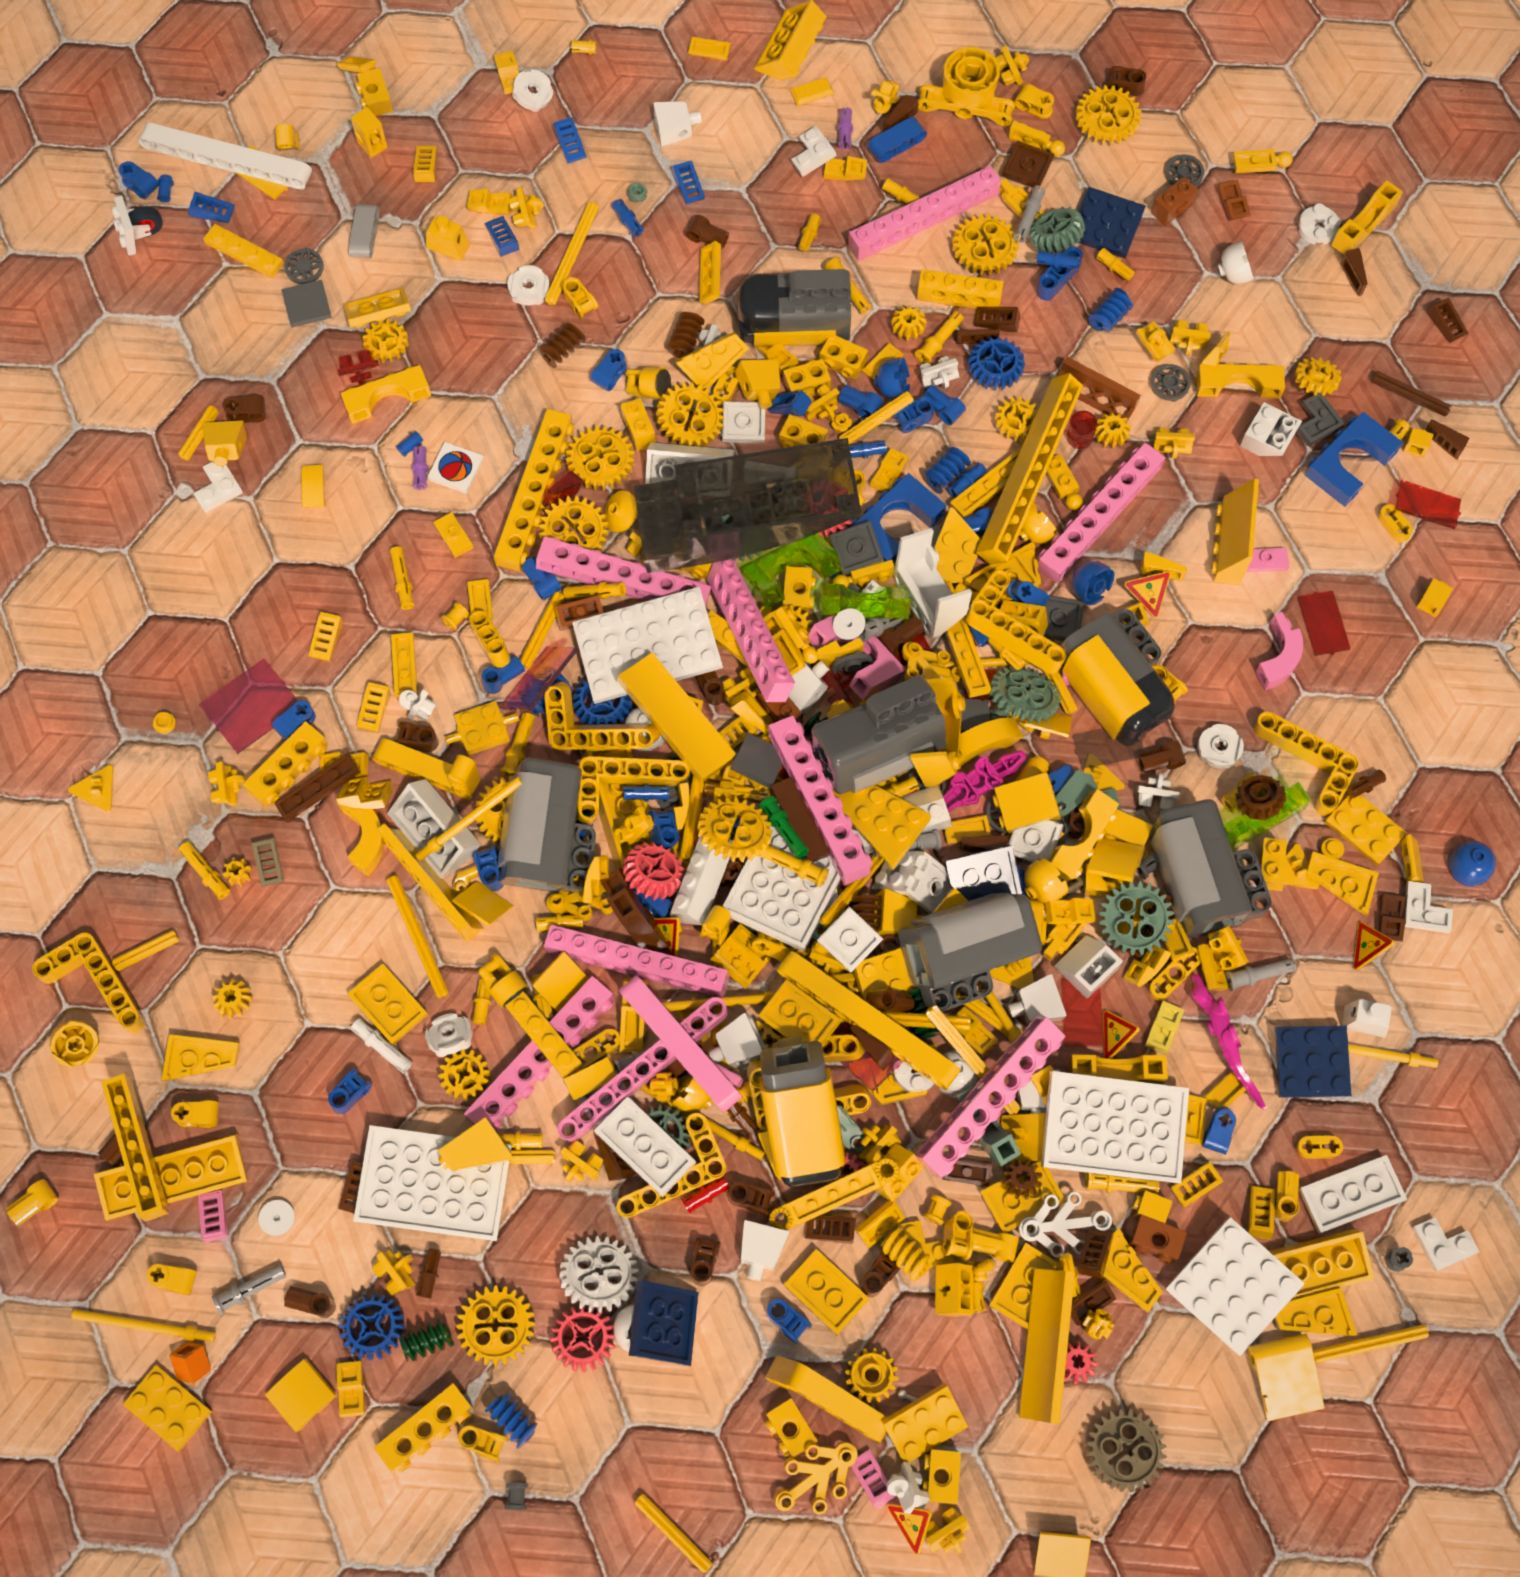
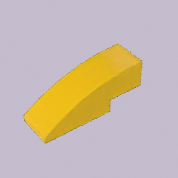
M772 611L763 619L793 676L805 668L806 665L800 649L796 647L779 618Z
M625 978L623 981V986L632 978ZM641 979L648 987V979ZM623 997L619 1052H631L634 1050L639 1052L643 1050L645 1021Z

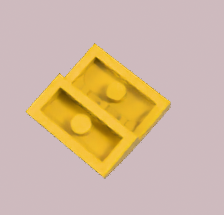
M860 637L842 647L835 640L816 651L818 655L816 664L822 660L829 667V671H833L832 664L835 662V658L851 655L856 651L863 653L864 644Z
M368 776L353 778L343 785L336 800L339 804L353 808H385L394 787L391 780L370 784Z
M1106 838L1098 841L1087 867L1088 873L1133 882L1136 870L1140 866L1145 846Z
M740 923L710 960L721 969L728 970L729 976L746 989L772 957L758 953L753 949L752 943L757 937Z
M1189 1095L1185 1144L1203 1145L1206 1098Z
M306 1358L290 1370L265 1394L295 1432L300 1431L337 1396Z

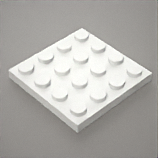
M1229 1216L1165 1289L1233 1351L1241 1356L1305 1283Z

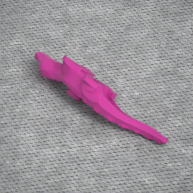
M1019 750L1011 754H1005L994 764H990L989 758L981 757L976 762L974 769L967 774L961 772L955 774L950 782L948 792L943 796L948 812L957 807L977 804L980 796L989 790H994L995 787L1002 786V777L1012 776L1026 759L1024 751Z
M1194 974L1192 976L1194 988L1191 991V996L1205 1011L1206 1015L1210 1017L1211 1021L1207 1022L1211 1035H1217L1225 1059H1227L1231 1070L1236 1074V1078L1248 1090L1250 1097L1255 1100L1257 1106L1263 1110L1266 1109L1260 1092L1242 1066L1238 1049L1242 1046L1233 1024L1230 1023V1016L1222 997L1216 1001L1208 993L1201 977L1198 974Z

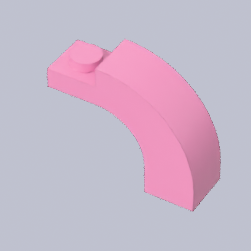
M1283 612L1274 614L1270 622L1280 644V655L1260 663L1256 670L1264 691L1285 682L1295 670L1303 652L1301 630L1298 628L1291 631V623L1288 618H1285Z

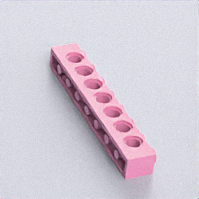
M991 166L984 168L849 232L848 247L857 261L865 259L998 196L1001 180Z
M1144 443L1141 448L1137 447L1130 455L1131 459L1127 463L1124 461L1117 469L1118 473L1114 477L1110 476L1107 479L1104 489L1101 492L1099 490L1096 491L1091 498L1092 502L1088 506L1084 505L1079 510L1078 517L1075 520L1071 519L1067 523L1064 533L1062 535L1057 534L1051 542L1052 546L1048 550L1044 549L1037 558L1039 560L1038 570L1055 583H1058L1158 473L1166 457L1147 443ZM1122 481H1128L1130 484H1125ZM1109 495H1114V496H1116L1117 498H1116V499H1113V498L1109 497ZM1096 510H1102L1104 513H1098ZM1083 524H1087L1091 528H1086L1083 526ZM1069 539H1075L1078 542L1073 543ZM1057 553L1063 554L1064 557H1062V558H1061V557H1058V556H1056V554H1057Z
M544 536L536 558V569L589 585H596L600 582H624L626 585L625 595L643 601H650L700 587L706 607L710 596L711 586L702 581L689 580L682 575H672L662 569H652L638 562L632 563L618 556L605 555L598 550L582 548L578 544H568L554 537L548 538ZM563 555L566 558H558L557 556ZM578 562H585L587 564L581 565ZM599 568H606L607 570L601 571ZM620 574H626L628 577H622ZM647 580L649 583H642L641 581ZM663 586H667V587H669L670 589L665 590V589H663L662 587H663Z
M715 559L707 576V581L766 702H786L795 681L735 561Z
M790 716L768 725V736L788 776L792 777L830 852L829 856L843 884L847 885L868 876L872 866L871 858L868 853L864 854L859 835L854 834L851 829V819L848 815H844L840 798L834 796L832 784L829 778H825L822 772L821 761L815 759L811 742L809 740L806 741L803 736L804 729L801 723L796 722L794 716ZM794 741L797 744L790 745L787 742ZM803 759V760H805L806 762H805V763H798L797 760ZM814 778L816 781L809 782L806 779ZM822 796L825 800L819 801L816 797ZM832 815L835 819L829 820L825 816ZM842 834L845 838L839 839L835 835ZM852 853L855 855V857L848 858L845 856V854Z
M555 925L550 926L544 944L547 953L550 955L559 956L564 951L573 961L631 976L637 975L642 979L712 997H724L730 979L728 970Z
M592 976L549 1023L559 1036L564 1038V1042L569 1048L571 1046L575 1047L581 1041V1035L586 1029L591 1030L596 1025L599 1015L602 1012L607 1013L614 1004L612 1002L614 1000L613 993ZM587 1002L596 1004L594 1009L589 1011L585 1010L583 1006ZM571 1019H578L580 1021L579 1025L574 1028L569 1027L567 1024ZM533 1041L525 1047L464 1113L466 1119L473 1125L486 1117L497 1132L502 1126L501 1121L506 1116L510 1117L518 1108L517 1104L523 1098L527 1099L533 1093V1087L538 1081L543 1082L548 1077L552 1064L547 1059L544 1062L536 1061V1056L542 1052ZM524 1070L532 1072L528 1079H521L520 1073ZM508 1087L516 1089L515 1094L511 1097L503 1095ZM496 1104L499 1106V1111L496 1114L487 1113L491 1105Z
M1037 1015L915 1154L918 1160L934 1175L941 1178L948 1175L953 1170L955 1162L969 1152V1146L984 1135L985 1128L990 1122L998 1119L1003 1107L1015 1099L1017 1091L1030 1082L1031 1075L1045 1065L1046 1058L1051 1052L1059 1049L1065 1035L1047 1017ZM1039 1039L1041 1045L1040 1048L1036 1050L1035 1043ZM1022 1057H1025V1065L1020 1067V1060ZM1009 1074L1010 1082L1007 1085H1005V1076ZM994 1091L995 1098L990 1103L989 1095ZM978 1109L980 1112L979 1117L974 1120L973 1114ZM963 1127L964 1134L959 1138L958 1130ZM945 1145H948V1153L943 1156L942 1149Z

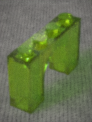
M813 529L740 566L739 569L748 589L767 609L785 599L781 583L776 576L786 569V566H809L823 580L841 571L842 567L838 553Z

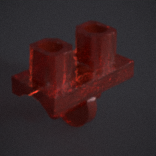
M370 350L358 352L361 364L357 365L353 364L351 355L339 357L340 369L337 370L339 376L356 373V376L350 377L351 383L359 382L360 386L366 384V379L372 378L371 372L363 373V371L379 367L378 360H374Z
M829 670L821 678L828 686L824 693L832 687L836 692L827 699L829 704L832 705L834 702L841 701L842 699L853 704V701L844 689L847 688L849 692L853 691L849 686L854 678L853 674L845 675L843 671H840L837 674L840 678L838 680L835 674Z

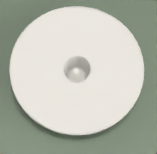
M852 608L839 612L833 621L835 634L844 640L858 637L865 628L863 614Z
M273 1200L265 1204L261 1209L258 1219L259 1225L266 1234L280 1236L290 1230L294 1223L295 1214L293 1208L287 1202Z

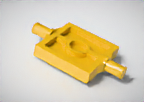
M494 701L455 714L457 733L445 736L447 745L461 741L469 756L510 742L507 725L519 721L517 712L504 717L499 711L497 702Z

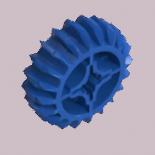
M989 336L987 341L982 339L980 344H975L974 349L971 350L970 358L968 359L969 373H972L973 380L978 379V385L984 383L986 389L992 386L994 391L997 387L1004 390L1006 385L1011 388L1013 382L1017 383L1019 377L1023 374L1025 366L1024 355L1020 353V347H1015L1014 341L1008 343L1007 337L1004 340H1000L999 336H997L996 340H993ZM990 354L989 357H986L984 360H981L985 355ZM1013 366L1009 371L1003 373V370Z
M581 680L582 687H576L575 691L577 694L573 695V701H575L573 709L577 710L575 712L576 717H581L580 721L582 724L588 722L587 725L617 724V721L620 723L625 722L623 716H628L630 713L628 709L632 708V702H630L632 699L629 695L620 697L621 700L617 708H614L612 703L614 699H611L605 703L594 704L593 701L590 704L591 707L587 709L585 701L588 695L592 698L589 683Z
M372 1293L369 1301L367 1295L363 1294L362 1303L355 1298L353 1303L356 1307L346 1306L350 1314L349 1316L346 1314L341 1315V1318L347 1322L339 1324L340 1329L346 1330L339 1336L341 1339L349 1338L343 1345L345 1348L352 1346L350 1349L352 1355L359 1351V1359H363L366 1353L369 1361L373 1360L374 1353H376L378 1359H382L383 1350L388 1355L392 1354L389 1348L390 1345L395 1348L399 1347V1344L394 1340L395 1338L399 1339V1334L401 1333H398V1330L406 1329L404 1324H398V1322L405 1319V1316L403 1314L396 1315L400 1312L401 1308L400 1306L393 1307L395 1303L393 1299L386 1302V1295L382 1294L377 1301V1294ZM372 1307L382 1308L370 1317H366L361 1313ZM387 1313L391 1319L389 1335L383 1330V1322L386 1319ZM356 1319L362 1325V1330L359 1333L360 1337L357 1340L354 1336V1323ZM364 1320L368 1321L369 1323L372 1322L373 1324L374 1321H376L375 1326L381 1332V1334H379L376 1331L373 1332L372 1330L370 1331V1333H368L370 1328L368 1327V1324L364 1322ZM372 1337H380L384 1340L375 1346H363Z

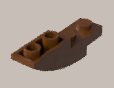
M622 868L615 869L609 873V878L602 879L601 883L610 897L607 899L609 904L639 947L659 953L669 947L648 907H643L634 889H630V883L625 882Z

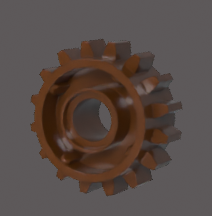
M1252 776L1246 781L1244 780L1242 786L1237 787L1238 793H1235L1237 809H1241L1242 815L1246 814L1249 819H1271V817L1279 814L1280 809L1285 808V787L1280 786V781H1276L1271 776Z

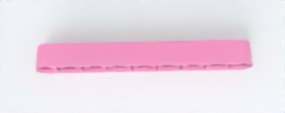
M713 997L683 1020L680 1025L697 1043L727 1017L728 1008L721 998ZM714 1005H721L723 1007L722 1012L718 1015L712 1014L710 1012L711 1008ZM703 1020L704 1026L702 1029L695 1030L692 1028L694 1021ZM659 1040L565 1117L557 1128L559 1136L569 1143H573L575 1140L578 1141L612 1113L627 1096L630 1098L654 1078L656 1073L663 1071L677 1058ZM659 1050H667L668 1055L664 1060L656 1059V1054ZM641 1065H649V1072L647 1074H638V1068ZM626 1079L631 1081L629 1089L620 1090L619 1085L621 1081ZM608 1094L612 1095V1102L608 1106H603L601 1104L602 1097ZM586 1110H593V1118L589 1121H584L583 1113ZM568 1125L575 1126V1133L572 1136H565L564 1130Z

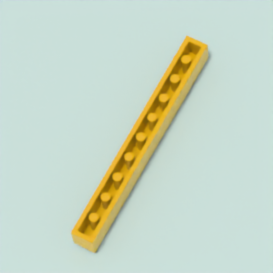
M1070 373L1052 378L976 553L990 565L1008 562L1029 509L1034 502L1081 393L1083 385Z

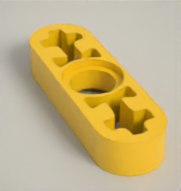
M1192 947L1195 959L1186 967L1182 964L1187 958L1179 960L1180 963L1172 961L1152 981L1148 991L1154 1000H1165L1199 966L1201 958L1197 948ZM1172 968L1179 969L1182 977L1178 980L1172 979L1169 975V970ZM1166 980L1168 984L1163 990L1164 993H1156V986L1160 987Z
M606 1029L573 1050L575 1055L580 1054L585 1064L580 1065L567 1077L581 1071L582 1067L585 1069L616 1051L620 1047L619 1033L614 1029ZM609 1035L611 1038L615 1036V1044L612 1046L610 1043L603 1046L605 1051L601 1052L596 1042L600 1041L602 1045L606 1042V1036ZM588 1047H594L597 1050V1055L593 1059H587L584 1056V1051Z

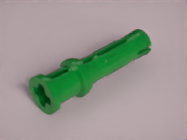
M770 796L764 799L758 808L763 809L762 812L768 815V822H771L772 827L777 828L794 852L796 858L806 856L809 852L808 847H806L787 820L788 815L786 811L781 810L777 804L776 797Z

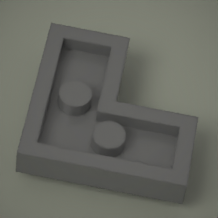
M1317 393V395H1313L1303 401L1302 407L1312 419L1300 425L1297 432L1305 443L1311 446L1342 429L1345 423L1321 393Z

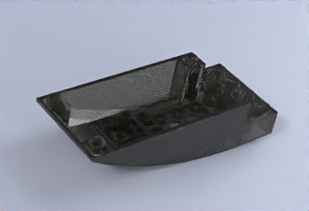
M848 438L674 465L676 480L634 486L647 573L698 566L758 553L806 538L862 514ZM726 514L731 515L733 521L729 524H724L721 522L722 516ZM705 518H709L712 521L709 527H706Z

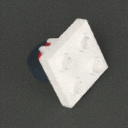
M114 197L115 206H112V212L115 219L113 221L116 232L119 231L121 247L126 248L128 256L136 254L135 240L149 237L159 232L163 225L162 217L159 211L153 207L126 209L123 197Z

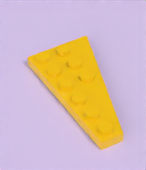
M809 778L812 782L816 781L814 778ZM876 785L855 794L849 791L840 795L834 789L832 790L834 796L840 798L843 806L842 811L844 815L850 817L852 826L872 845L877 854L883 857L892 870L895 869L931 820V814Z

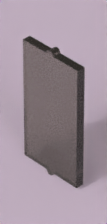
M1105 729L1072 736L1076 747L1075 754L1078 755L1082 770L1137 759L1139 754L1145 753L1142 745L1143 739L1132 746H1124L1117 738L1112 740Z

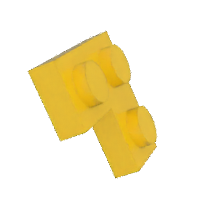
M921 1220L897 1225V1228H903L900 1234L901 1237L907 1233L910 1235L907 1243L913 1240L916 1241L914 1250L920 1247L923 1248L921 1257L926 1254L930 1255L927 1261L928 1264L933 1263L930 1269L936 1268V1265L955 1263L953 1255H943V1240L931 1243L925 1242Z

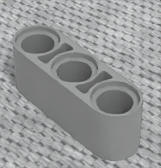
M356 205L349 242L350 257L372 258L379 222L378 205Z

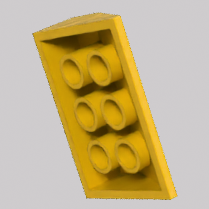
M1253 479L1224 496L1221 504H1217L1216 516H1219V523L1216 522L1214 535H1217V542H1214L1212 554L1216 555V559L1212 562L1211 574H1214L1215 583L1239 586L1253 558L1259 479Z

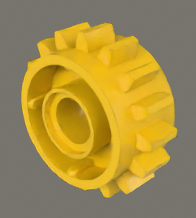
M876 1348L873 1349L872 1353H868L866 1349H863L862 1356L857 1353L854 1354L856 1361L848 1362L852 1369L845 1371V1374L850 1376V1379L846 1381V1385H852L853 1387L850 1393L857 1392L859 1400L863 1397L867 1398V1404H870L874 1398L877 1403H880V1396L882 1395L888 1399L890 1397L887 1392L888 1389L895 1391L896 1387L892 1385V1382H897L899 1379L893 1376V1373L898 1370L897 1367L891 1366L894 1359L890 1358L887 1360L885 1358V1351L881 1355L877 1354ZM872 1369L878 1373V1380L872 1383L866 1380L865 1372Z

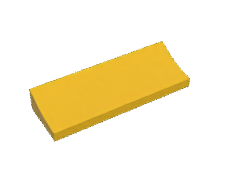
M653 652L618 674L617 682L653 726H655L680 759L686 763L701 784L737 756Z
M586 749L582 756V759L589 756L633 758L631 749ZM584 766L586 773L594 772L591 766ZM613 767L605 768L609 774L617 773ZM636 768L628 769L630 774L638 775ZM599 783V817L615 869L622 868L623 870V863L629 851L633 850L637 845L641 846L644 842L650 845L652 843L651 837L648 832L635 845L629 846L627 841L619 843L614 832L638 807L643 806L647 815L650 811L649 806L643 800H623V786L642 785Z
M385 823L377 828L385 845L466 942L485 929L474 916H471L452 902L457 896L444 879H441L425 859L419 861L416 858L415 854L418 851L400 829H391Z
M239 1134L154 1156L167 1204L248 1181ZM124 1165L94 1174L105 1221L137 1212Z
M1351 1229L1269 1251L1305 1283L1291 1300L1375 1279L1363 1231L1358 1229Z
M1034 1268L1019 1418L1060 1424L1075 1272Z

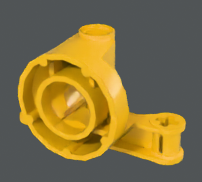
M965 47L953 52L944 64L943 86L937 87L928 84L920 86V97L917 100L919 102L918 110L922 112L938 109L954 111L956 116L961 119H970L973 115L982 116L1005 127L1012 124V111L1015 110L1016 105L1010 99L994 97L995 89L999 83L1000 66L992 54L978 47Z

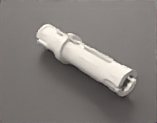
M361 1018L353 1023L350 1030L362 1038L367 1047L375 1049L402 1074L411 1067L413 1062L380 1036L381 1033L378 1030H373Z

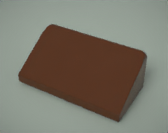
M956 330V344H980L982 339L987 341L989 336L996 340L1000 330Z
M965 1155L955 1162L953 1170L948 1175L943 1176L942 1180L989 1187L993 1165L992 1158Z
M1092 1278L1080 1287V1294L1072 1297L1071 1318L1077 1326L1084 1322V1318L1089 1310L1095 1313L1097 1309H1103L1116 1300L1114 1293L1104 1278Z

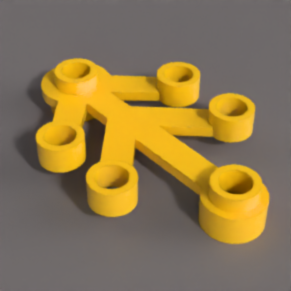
M915 642L904 644L902 656L907 661V671L904 675L906 680L913 678L910 674L914 675V677L919 675V671L916 669V664H918L922 669L921 675L925 679L941 678L940 676L945 678L952 677L954 682L961 681L962 677L958 667L950 670L931 665L926 661H934L941 666H945L950 660L948 652L940 651L937 654L923 650Z
M577 876L573 879L574 885L580 882V877ZM601 884V894L607 893ZM584 890L572 894L559 891L558 893L551 894L546 901L548 910L553 914L568 912L578 916L582 921H588L593 916L591 908L587 905L600 909L604 914H611L614 911L611 906L604 908L605 905H610L607 900L609 898L593 903H585L587 905L581 907L572 904L578 901L583 903ZM583 912H589L587 915H582Z
M813 1442L806 1444L804 1453L810 1460H815L819 1456L831 1458L825 1464L797 1461L795 1458H788L784 1462V1469L788 1474L796 1475L798 1472L809 1473L810 1475L790 1490L786 1488L777 1490L773 1497L777 1508L781 1511L790 1510L795 1504V1499L817 1483L811 1508L816 1514L821 1515L827 1510L825 1496L829 1475L836 1468V1480L831 1486V1493L835 1498L843 1499L847 1495L845 1481L848 1467L852 1466L857 1459V1450L849 1442L839 1443L835 1448L817 1446ZM810 1448H816L814 1454H808ZM849 1452V1457L842 1459L843 1453ZM796 1463V1467L793 1470L788 1469L789 1464ZM838 1487H843L840 1494L835 1493ZM789 1498L788 1504L782 1505V1500ZM817 1503H823L820 1509H815Z

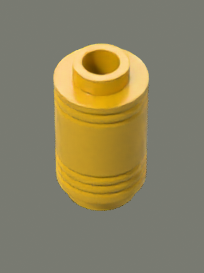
M1040 756L1030 758L1015 781L1045 772L1048 773L1049 763Z

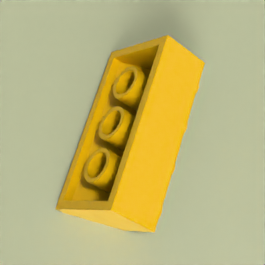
M813 0L785 9L754 66L756 71L779 80L794 78L799 73V68L807 58V53L815 43V38L823 28V23L827 17Z

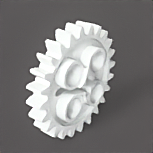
M596 1236L595 1242H592L587 1237L585 1245L578 1241L577 1249L570 1247V1255L564 1254V1262H561L560 1270L562 1271H560L559 1279H562L561 1288H566L565 1296L572 1295V1304L580 1301V1309L585 1305H589V1312L594 1307H597L598 1312L601 1313L602 1307L605 1306L610 1312L612 1304L620 1308L621 1300L628 1302V1294L633 1295V1286L637 1285L638 1279L635 1277H638V1269H634L636 1268L637 1261L631 1260L633 1253L625 1254L626 1246L618 1248V1240L610 1244L609 1237H606L604 1242H600L599 1236ZM608 1258V1259H610V1260H612V1261L609 1262V1263H606V1262H603L602 1259ZM584 1264L587 1265L589 1268L581 1269L578 1266ZM615 1279L619 1281V1283L612 1284L609 1282V1280ZM594 1286L596 1289L590 1291L585 1287Z

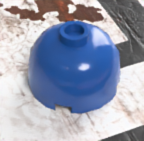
M902 357L886 360L881 364L878 374L874 377L876 388H879L880 392L888 399L894 400L907 391L910 393V384H907V377H910L906 360Z
M1088 561L1077 567L1073 572L1072 589L1079 600L1090 606L1095 605L1104 598L1101 594L1105 590L1109 591L1111 589L1115 573L1109 566L1101 562Z
M1476 840L1466 841L1459 844L1450 853L1447 863L1450 866L1453 879L1467 887H1474L1475 885L1486 883L1494 874L1496 857L1491 848L1486 844Z

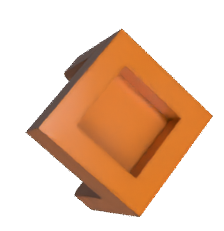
M187 1341L169 1355L176 1377L180 1381L194 1384L211 1371L203 1345Z

